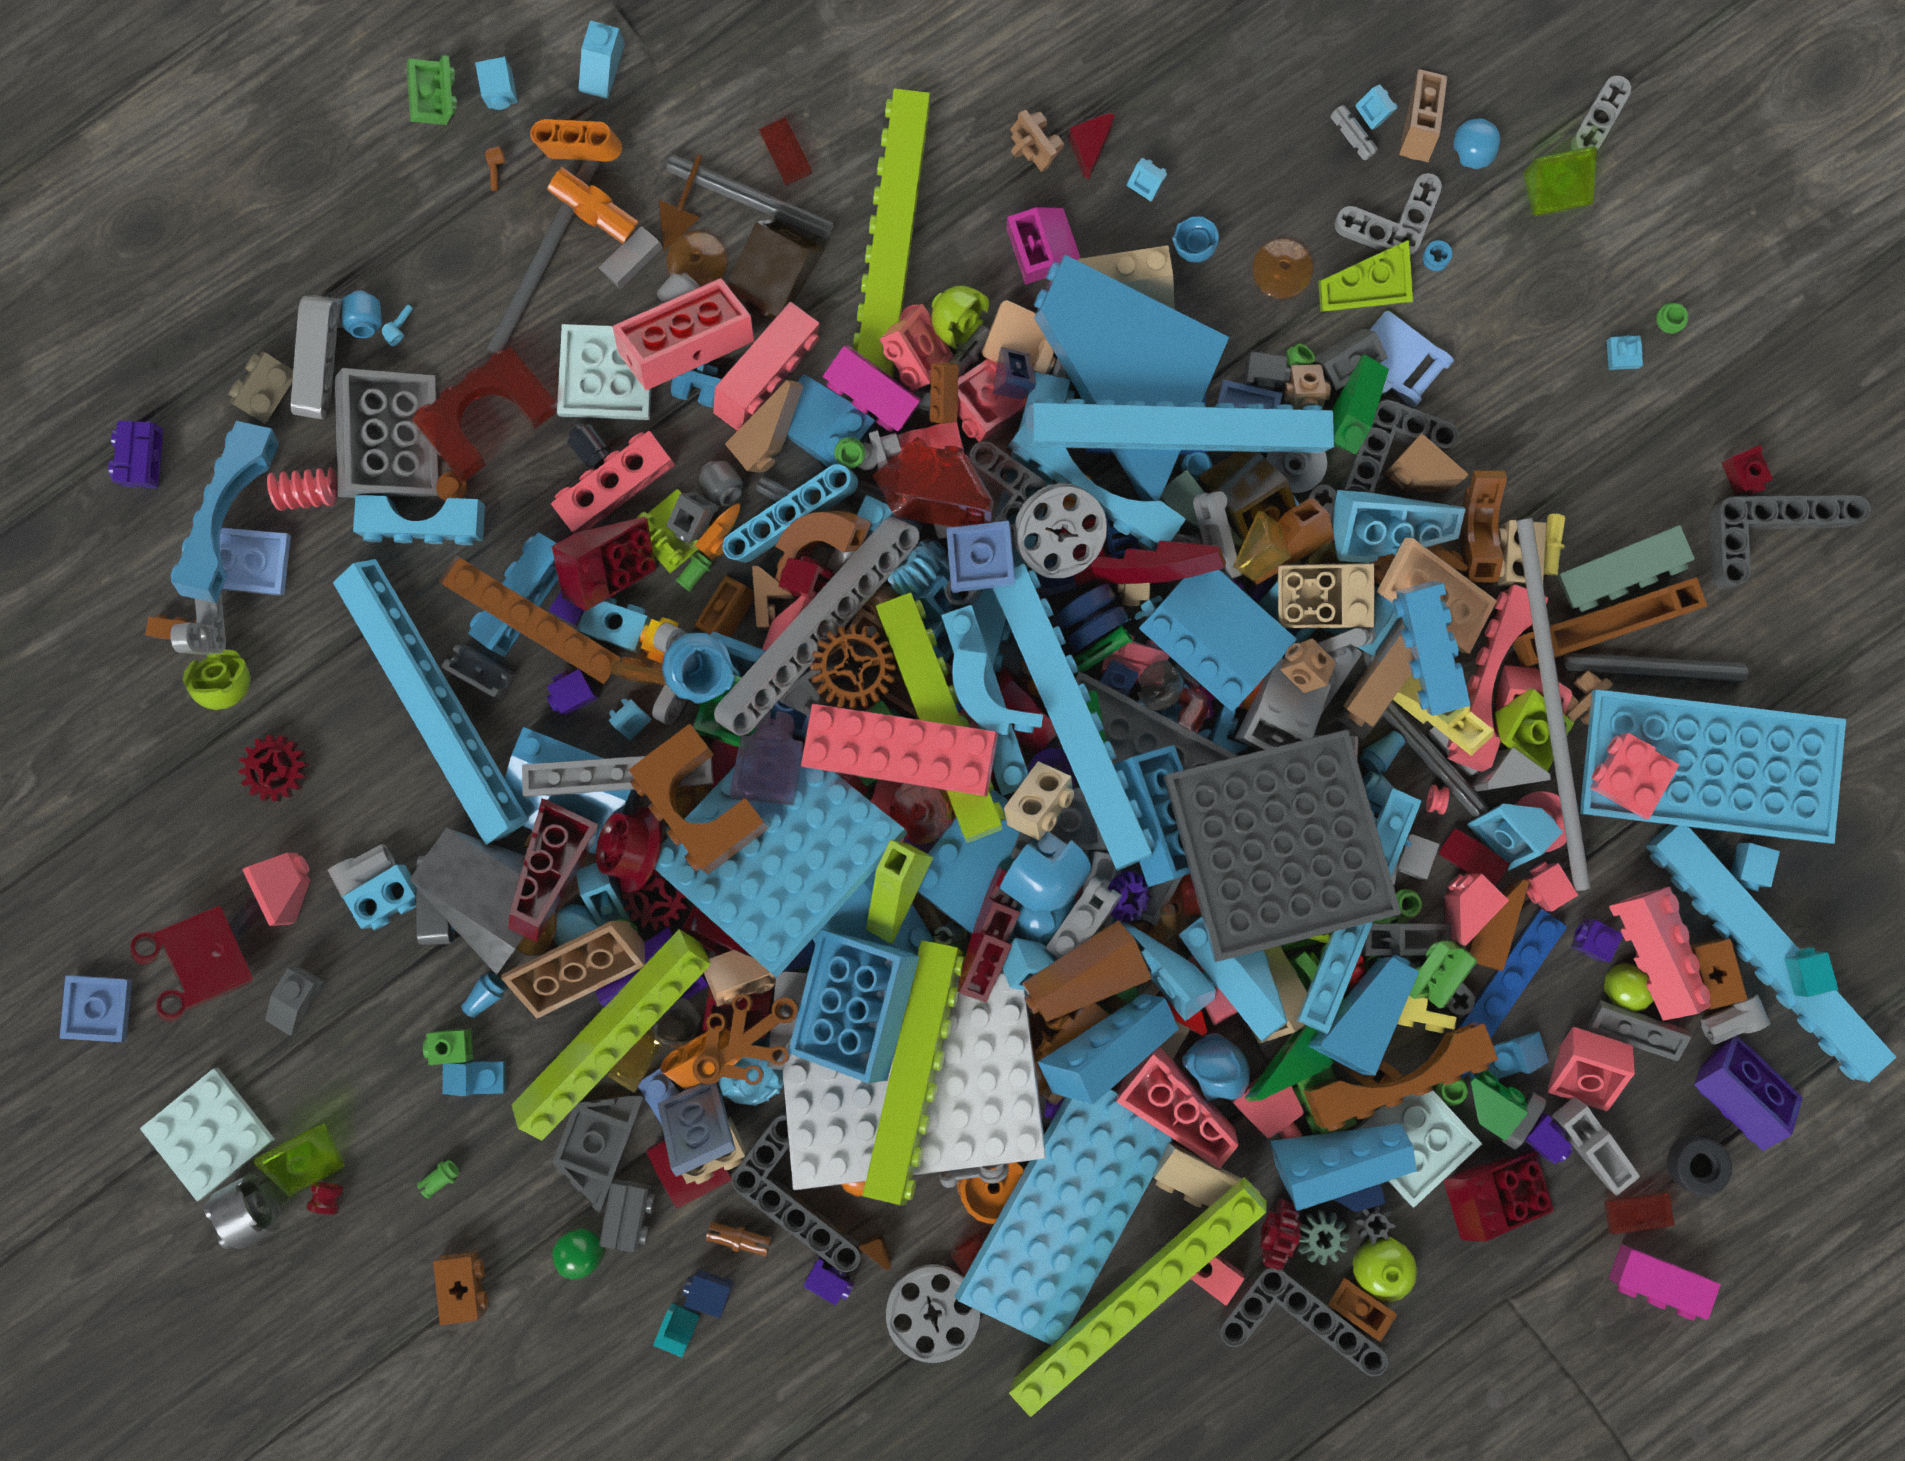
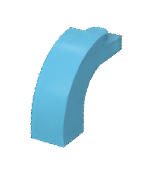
M955 649L952 668L954 689L960 704L974 721L990 731L1003 735L1008 734L1009 723L1015 724L1014 730L1033 733L1034 727L1041 728L1043 715L1009 710L999 706L990 698L984 684L986 653Z

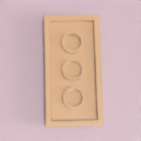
M1404 538L1377 592L1393 603V599H1397L1395 592L1397 590L1429 581L1444 583L1446 594L1441 595L1440 599L1450 609L1452 618L1450 625L1446 626L1447 631L1453 633L1457 641L1458 650L1461 653L1470 654L1497 600L1415 539Z

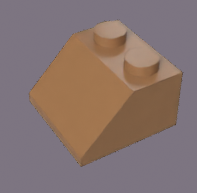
M1422 433L1384 472L1389 477L1387 480L1392 487L1399 491L1403 490L1406 493L1450 491L1469 475Z

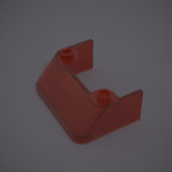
M905 442L895 494L903 495L899 518L945 527L992 523L994 500L969 456L963 454L964 449L956 446H945V449Z

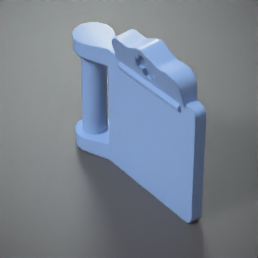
M1385 311L1370 329L1371 331H1376L1388 357L1380 363L1389 369L1381 396H1385L1392 389L1405 403L1411 407H1416L1422 400L1420 396L1444 368L1448 369L1454 359L1390 311ZM1429 354L1434 362L1411 389L1404 386L1405 381Z

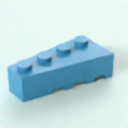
M1429 581L1395 591L1397 599H1393V606L1397 618H1403L1405 629L1401 630V637L1405 648H1410L1413 660L1409 661V667L1413 679H1419L1421 691H1417V697L1421 709H1426L1427 713L1434 716L1470 706L1462 666L1460 663H1455L1454 657L1458 656L1459 651L1457 641L1453 633L1448 632L1446 627L1452 622L1450 609L1440 599L1441 595L1446 594L1444 583Z
M1143 994L1038 1061V1064L1052 1093L1093 1105L1178 1030V1026L1165 998Z
M1401 1123L1270 1141L1275 1166L1296 1211L1417 1172L1413 1145Z

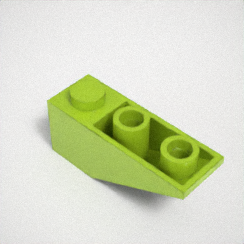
M895 840L889 841L876 869L866 930L893 944L933 860L932 856L908 843Z

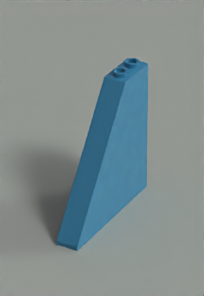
M1064 255L1059 263L1055 261L1052 263L1046 275V279L1050 280L1046 290H1040L1034 302V306L1038 308L1034 319L1081 399L1085 400V404H1096L1100 400H1113L1115 405H1126V402L1144 401L1145 406H1156L1158 402L1169 401L1175 402V407H1186L1187 403L1202 402L1229 339L1228 336L1067 255ZM1112 449L1140 499L1144 502L1159 501L1181 450Z

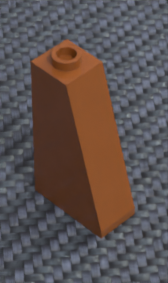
M1118 920L1022 984L1028 994L1024 997V1000L1033 1014L1039 1011L1048 1022L1145 983L1152 978L1135 939Z

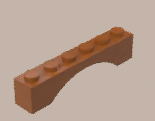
M457 555L439 580L444 586L605 684L621 659Z
M1697 577L1549 626L1554 658L1707 607ZM1534 632L1517 637L1513 642V646L1520 666L1528 667L1539 663Z
M1473 1022L1445 1033L1439 1046L1427 1061L1413 1072L1397 1080L1376 1085H1357L1331 1078L1303 1089L1316 1125L1332 1131L1346 1125L1345 1120L1355 1116L1357 1119L1372 1116L1375 1114L1374 1109L1385 1105L1386 1108L1397 1106L1404 1102L1403 1097L1414 1093L1415 1096L1427 1094L1433 1091L1432 1086L1443 1082V1085L1455 1083L1462 1079L1461 1074L1471 1071L1473 1074L1485 1071L1490 1068L1489 1063L1498 1060L1485 1024Z

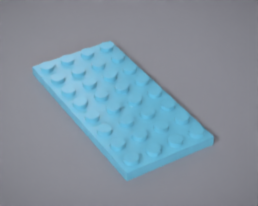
M1592 690L1580 814L1835 844L1846 719ZM1630 733L1655 747V751L1679 764L1650 819H1643L1590 788L1594 781L1591 779L1592 774L1600 763L1604 764L1609 755L1607 747L1616 735Z
M1112 1089L1093 1105L1065 1097L1044 1135L1047 1159L1029 1161L954 1297L969 1307L1053 1345L1068 1331L1149 1185L1168 1143H1172L1174 1139L1116 1102L1118 1093Z

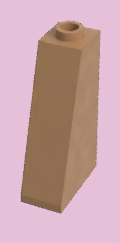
M1402 617L1343 705V707L1350 711L1347 717L1361 727L1365 722L1372 727L1375 725L1411 675L1409 661L1413 660L1411 649L1405 648L1401 637V630L1405 629Z

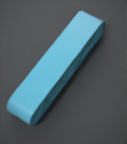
M840 464L828 467L728 534L723 541L724 554L728 558L742 563L754 560L775 546L785 529L795 520L811 513L826 512L850 496L857 489V475ZM846 473V483L842 487L837 488L835 484L837 476ZM816 490H820V501L812 505L810 502L811 494ZM790 507H795V517L787 522L785 518L786 511ZM768 523L770 525V533L766 538L762 539L760 530L763 525ZM743 540L745 542V550L742 554L737 555L735 547L739 541Z

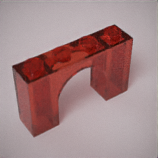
M511 346L505 351L499 350L494 353L486 365L480 369H472L466 374L464 381L457 386L452 385L446 388L440 394L439 399L432 404L428 403L421 406L415 412V416L411 418L419 432L461 483L486 466L480 453L463 434L461 429L463 413L474 400L489 395L504 397L519 409L534 429L557 414L556 401Z

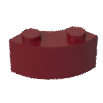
M1005 666L996 676L1006 709L1043 715L1041 728L1034 727L1033 733L1014 730L1019 747L1024 750L1029 748L1038 754L1057 735L1042 699L1030 694L1027 684Z

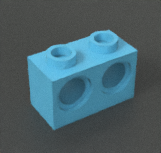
M396 864L343 896L361 929L372 927L375 931L390 922L388 917L399 911L400 914H404L416 907V886L409 880L411 874L406 865ZM397 883H400L404 888V894L399 900L392 893L393 887ZM370 899H373L377 904V910L372 916L366 911V904Z

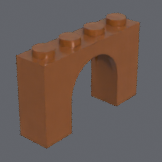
M688 724L628 770L634 777L630 783L641 797L646 794L652 803L648 806L650 811L658 821L664 818L670 826L666 831L669 837L677 846L682 843L689 852L684 856L695 871L701 869L708 875L767 831L769 827L746 798L709 823L695 824L682 819L676 806L678 787L689 773L714 755L693 726Z

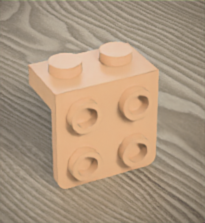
M1003 301L999 306L983 347V356L998 363L1001 347L1028 353L1031 357L1034 373L1039 372L1043 374L1050 373L1056 357L1053 356V349L1034 319L1036 313L1010 301Z

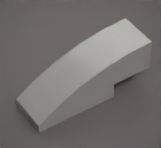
M1573 1097L1551 1116L1555 1123L1567 1133L1566 1138L1615 1196H1618L1640 1177L1611 1134L1600 1125L1589 1107L1576 1097Z

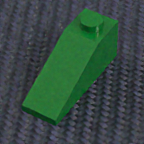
M1362 354L1331 410L1333 411L1334 446L1355 455L1372 427L1389 371L1387 367L1365 354Z
M1304 1025L1292 1033L1244 1098L1249 1102L1261 1101L1311 1076L1325 1072L1333 1064L1334 1060L1308 1046L1318 1030Z

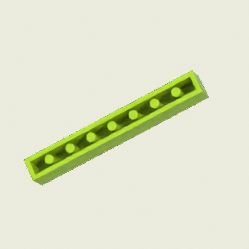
M910 592L876 605L878 616L891 650L894 653L918 719L970 728L965 714L959 716L955 704L960 702L954 685L948 687L944 676L949 673L943 657L936 658L933 647L938 645L931 628L925 630L922 619L926 618V614L921 601H914ZM991 779L987 797L946 790L966 844L1001 831V821L1006 820L1000 803H993L989 792L994 790Z
M679 929L515 1100L512 1108L518 1129L542 1141L711 965L701 942Z
M923 940L920 942L917 955L919 960L897 1042L862 1195L864 1197L897 1205H907V1200H912L916 1188V1181L912 1180L914 1169L920 1166L923 1157V1148H920L922 1134L926 1135L929 1129L930 1116L927 1115L929 1102L933 1103L935 1101L938 1085L934 1083L937 1070L941 1071L944 1063L945 1052L941 1051L943 1040L948 1039L950 1035L952 1021L948 1020L951 1007L956 1006L959 992H957L958 988H955L957 977L961 976L965 957H962L963 951L957 947Z

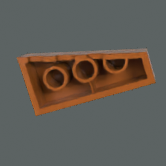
M1096 1003L1048 1022L1039 1011L1032 1014L1029 1018L1039 1097L1043 1094L1048 1083L1038 1061L1110 1016Z

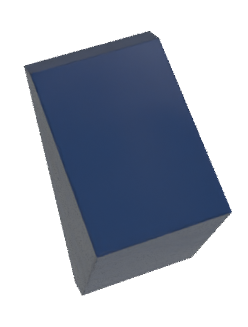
M1001 347L993 394L1022 400L1036 386L1030 354Z

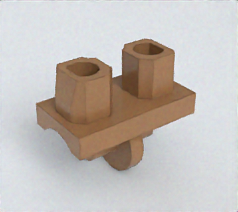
M1024 110L1018 114V120L1010 129L1013 133L1011 138L1016 143L1011 152L1015 158L1024 154L1028 161L1033 160L1039 170L1043 172L1049 168L1053 159L1060 154L1064 143L1058 135L1054 134L1049 138L1044 135L1043 131L1047 127V120L1041 112L1029 114L1027 110Z
M1588 670L1573 682L1584 695L1579 700L1572 695L1565 714L1574 722L1586 711L1587 714L1581 718L1585 725H1589L1592 690L1607 691L1613 685L1607 678L1600 680Z

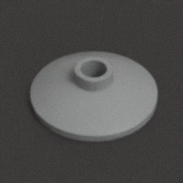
M1268 452L1266 459L1288 479L1292 493H1303L1316 487L1323 479L1327 469L1325 452ZM1290 461H1297L1300 468L1292 470L1289 466Z

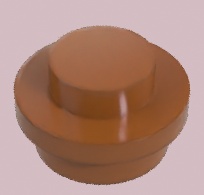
M445 473L437 481V494L444 501L447 498L463 499L467 493V482L458 473Z

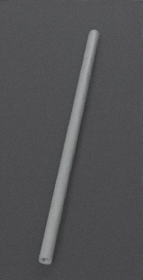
M1533 518L1517 520L1573 886L1576 891L1590 889Z

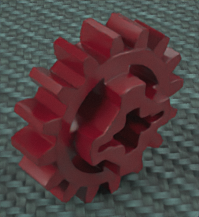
M266 735L265 742L262 739H254L256 747L246 746L244 749L249 754L248 757L239 758V761L245 764V768L238 770V774L246 775V779L241 782L242 786H252L249 794L253 796L260 794V800L268 801L271 797L272 801L281 802L282 795L285 798H292L293 793L291 789L301 790L302 786L298 781L300 779H308V776L302 773V768L309 766V763L301 762V758L306 754L305 751H295L298 743L295 741L287 743V737L280 735L277 740L273 735ZM267 751L265 756L259 758L263 752ZM288 756L290 757L292 767L288 761ZM271 764L277 767L276 772L270 770ZM255 770H256V772H257V774H258V776H259V781H258V779H257V777H256ZM289 778L284 785L279 787L280 782Z
M654 869L651 875H657V877H655L653 883L644 885L636 892L622 894L621 898L629 899L630 904L626 905L624 910L634 911L631 917L632 921L641 918V927L645 928L652 922L653 929H659L660 922L662 921L666 927L672 926L671 917L680 920L682 917L678 912L679 909H688L689 906L683 903V898L686 897L678 889L675 888L676 896L671 895L668 888L669 881ZM659 888V894L667 900L652 903L653 897L649 893L644 892V890L656 891ZM636 895L640 896L643 901L644 907L642 910L637 903ZM664 906L672 908L665 915L655 917L659 908Z
M1282 1198L1278 1200L1277 1205L1273 1208V1212H1268L1267 1218L1262 1224L1260 1249H1263L1262 1256L1264 1257L1262 1263L1266 1267L1276 1270L1283 1269L1284 1263H1287L1288 1257L1293 1256L1294 1249L1299 1244L1301 1221L1297 1219L1299 1212L1296 1211L1292 1201Z

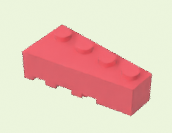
M789 302L715 387L713 413L738 431L777 391L786 376L796 369L806 350L811 351L819 340L817 335L819 322L795 304Z
M1666 887L1638 894L1610 905L1613 916L1620 915L1625 927L1620 931L1625 941L1632 940L1637 951L1634 960L1638 969H1641L1649 976L1646 985L1663 1021L1698 1014L1710 1008V993L1702 982L1699 973L1700 964L1697 957L1692 953L1689 944V931L1681 921L1678 912L1679 902L1676 896L1672 894L1671 888Z
M1160 1046L1116 1084V1092L1118 1093L1116 1102L1220 1169L1238 1147L1235 1127L1211 1101L1206 1100L1200 1089Z

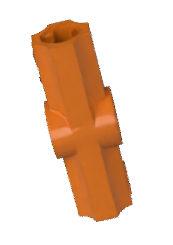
M563 167L556 172L547 187L551 194L572 207L574 213L591 226L595 227L597 225L622 244L629 239L638 225V221L614 205L612 199L606 193L593 185L588 186Z

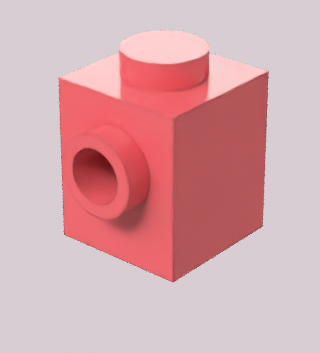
M1546 861L1539 863L1529 870L1531 875L1523 879L1529 881L1526 892L1533 903H1538L1544 911H1554L1578 896L1559 863L1547 864Z

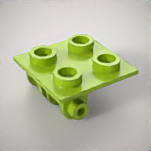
M678 489L648 514L642 512L637 517H646L648 519L653 554L670 574L699 550L695 546L698 540L685 542L677 538L675 532L666 526L679 495L682 494Z

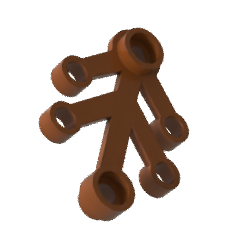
M747 994L736 995L732 1000L734 1013L729 1044L719 1053L720 1032L727 1027V1019L721 1013H713L707 1018L708 1034L705 1052L697 1056L692 1067L695 1078L700 1083L707 1085L718 1082L722 1077L745 1080L747 1084L756 1085L764 1078V1071L760 1066L751 1065L747 1068L727 1065L726 1063L735 1056L771 1061L772 1064L777 1066L786 1064L790 1058L786 1047L776 1046L768 1048L751 1044L778 1024L793 1022L797 1018L799 1011L797 1002L788 997L779 998L772 1006V1013L744 1033L747 1012L752 1009L753 1001ZM742 997L748 1002L744 1010L739 1009L737 1006L738 1000ZM785 1004L790 1005L792 1008V1013L788 1017L784 1016L781 1012V1008ZM714 1017H719L722 1021L719 1029H715L712 1026ZM778 1049L782 1050L785 1054V1058L781 1062L776 1061L774 1058V1053ZM707 1062L714 1064L715 1069L712 1074H707L704 1070ZM751 1069H756L759 1073L756 1081H751L748 1077Z

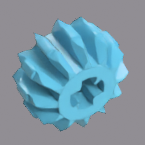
M916 546L888 577V581L894 591L901 596L910 592L914 596L916 593L921 594L923 589L929 587V584L936 580V574L940 570L934 555L929 550L927 551L924 546Z

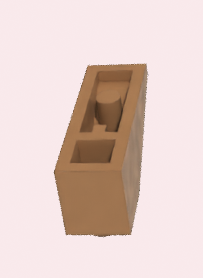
M1418 69L1402 133L1399 155L1413 160L1429 162L1440 135L1447 76Z
M786 380L725 443L747 471L765 472L775 463L774 458L782 450L803 390V386L799 382Z

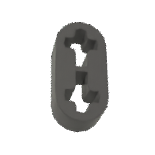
M1529 1091L1524 1096L1528 1114L1506 1141L1500 1138V1141L1513 1149H1517L1524 1142L1545 1108L1546 1100L1533 1091Z

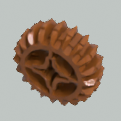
M855 624L850 626V634L847 635L843 626H839L838 638L829 631L826 634L830 642L829 644L822 640L818 641L817 645L824 651L823 653L818 651L812 652V657L820 661V663L810 664V670L820 671V674L812 677V682L818 683L823 681L824 684L818 687L817 692L822 694L826 690L830 691L826 702H832L835 696L840 698L837 708H842L844 701L848 700L850 701L849 708L855 710L856 701L860 700L862 708L866 709L868 708L866 698L870 697L876 704L880 700L876 691L884 695L889 691L882 682L892 684L894 681L892 676L886 674V672L896 670V665L886 664V661L894 658V653L888 652L883 654L882 652L888 647L889 643L883 641L877 645L876 641L880 636L878 632H875L871 639L866 637L869 630L866 626L863 627L861 635L856 634ZM850 643L861 644L867 647L875 656H858ZM841 646L843 662L834 666L833 669L827 670L826 663L828 657L837 647ZM849 656L855 665H862V668H858L857 680L851 670H843L844 666L848 667ZM879 665L877 680L865 690L862 674L873 666ZM831 679H848L855 692H847L838 688Z

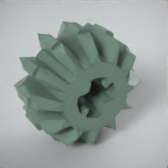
M1318 1209L1316 1219L1310 1213H1306L1305 1217L1309 1223L1307 1225L1302 1222L1300 1223V1229L1304 1233H1300L1299 1242L1303 1243L1298 1247L1301 1254L1308 1252L1307 1259L1312 1263L1318 1258L1321 1265H1326L1328 1256L1334 1262L1338 1261L1339 1258L1335 1252L1337 1250L1344 1253L1347 1252V1248L1340 1243L1349 1240V1235L1341 1232L1346 1227V1224L1342 1220L1336 1222L1337 1215L1333 1212L1325 1216L1324 1211ZM1320 1231L1325 1233L1326 1241L1324 1243L1319 1241L1318 1233Z

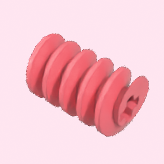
M329 467L328 476H325L322 468H317L316 477H313L310 469L305 470L304 479H301L298 471L292 472L291 480H289L286 472L280 473L279 481H277L274 473H269L267 476V486L271 501L279 511L286 510L288 507L293 510L298 509L300 506L302 508H310L312 505L322 507L324 504L334 506L337 502V475L332 467Z

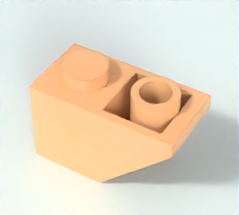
M734 950L710 958L711 965L704 972L717 1006L723 1004L732 1005L733 998L738 994L750 995L752 993L761 994L767 992L776 983V977L756 959Z

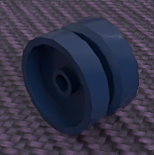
M1108 583L1080 595L1051 617L1055 626H1059L1061 632H1067L1077 626L1079 627L1066 639V643L1073 655L1079 654L1096 641L1119 628L1120 625L1125 626L1131 621L1123 606H1116L1103 612L1116 599V595Z

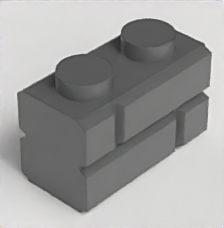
M615 1179L611 1182L599 1246L635 1253L640 1249L641 1244L646 1245L650 1226L645 1225L646 1214H652L655 1203V1195L650 1194L651 1185Z

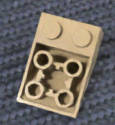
M1374 563L1278 566L1279 623L1284 628L1374 627Z

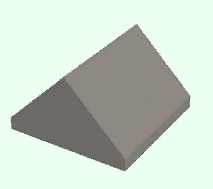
M1508 748L1497 751L1492 767L1481 772L1471 787L1476 792L1551 780L1550 773L1518 750Z

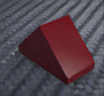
M1107 113L1070 127L1068 140L1084 178L1090 179L1113 127L1115 114Z

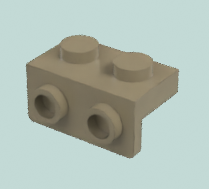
M261 352L259 356L256 354L252 355L245 366V369L248 371L243 381L236 380L228 395L232 396L229 403L266 424L291 385L293 370L269 354Z

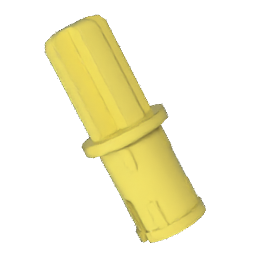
M1549 514L1547 518L1544 575H1558L1561 549L1565 548V545L1561 544L1565 516L1561 514Z

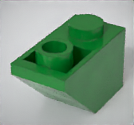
M1488 1070L1474 1074L1469 1071L1479 1124L1506 1141L1528 1114L1524 1095L1513 1087L1506 1088L1500 1084L1497 1077Z

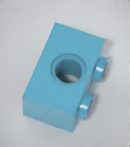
M609 597L591 609L584 610L577 628L578 632L640 654L642 643L639 642L643 627L645 625L649 626L651 621L648 616L644 615L645 609L628 604L626 609L617 606V600ZM615 615H621L623 619L621 627L611 630L609 628V620Z

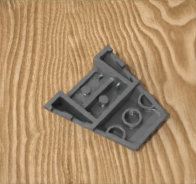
M446 828L409 880L497 975L524 937L508 929V922L525 855L494 844L485 845L483 840Z

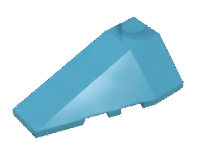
M1338 490L1331 519L1337 559L1339 561L1364 563L1377 561L1378 557L1392 553L1396 555L1404 538H1413L1424 547L1458 539L1465 508L1369 492Z
M1203 917L1179 934L1197 962L1261 1041H1264L1288 1022L1277 985L1274 984L1270 972L1269 959L1264 950L1215 962Z
M1112 918V924L1118 921L1115 918ZM1119 921L1135 939L1152 982L1184 1021L1215 999L1216 989L1214 987H1216V984L1205 971L1201 973L1193 963L1129 923Z

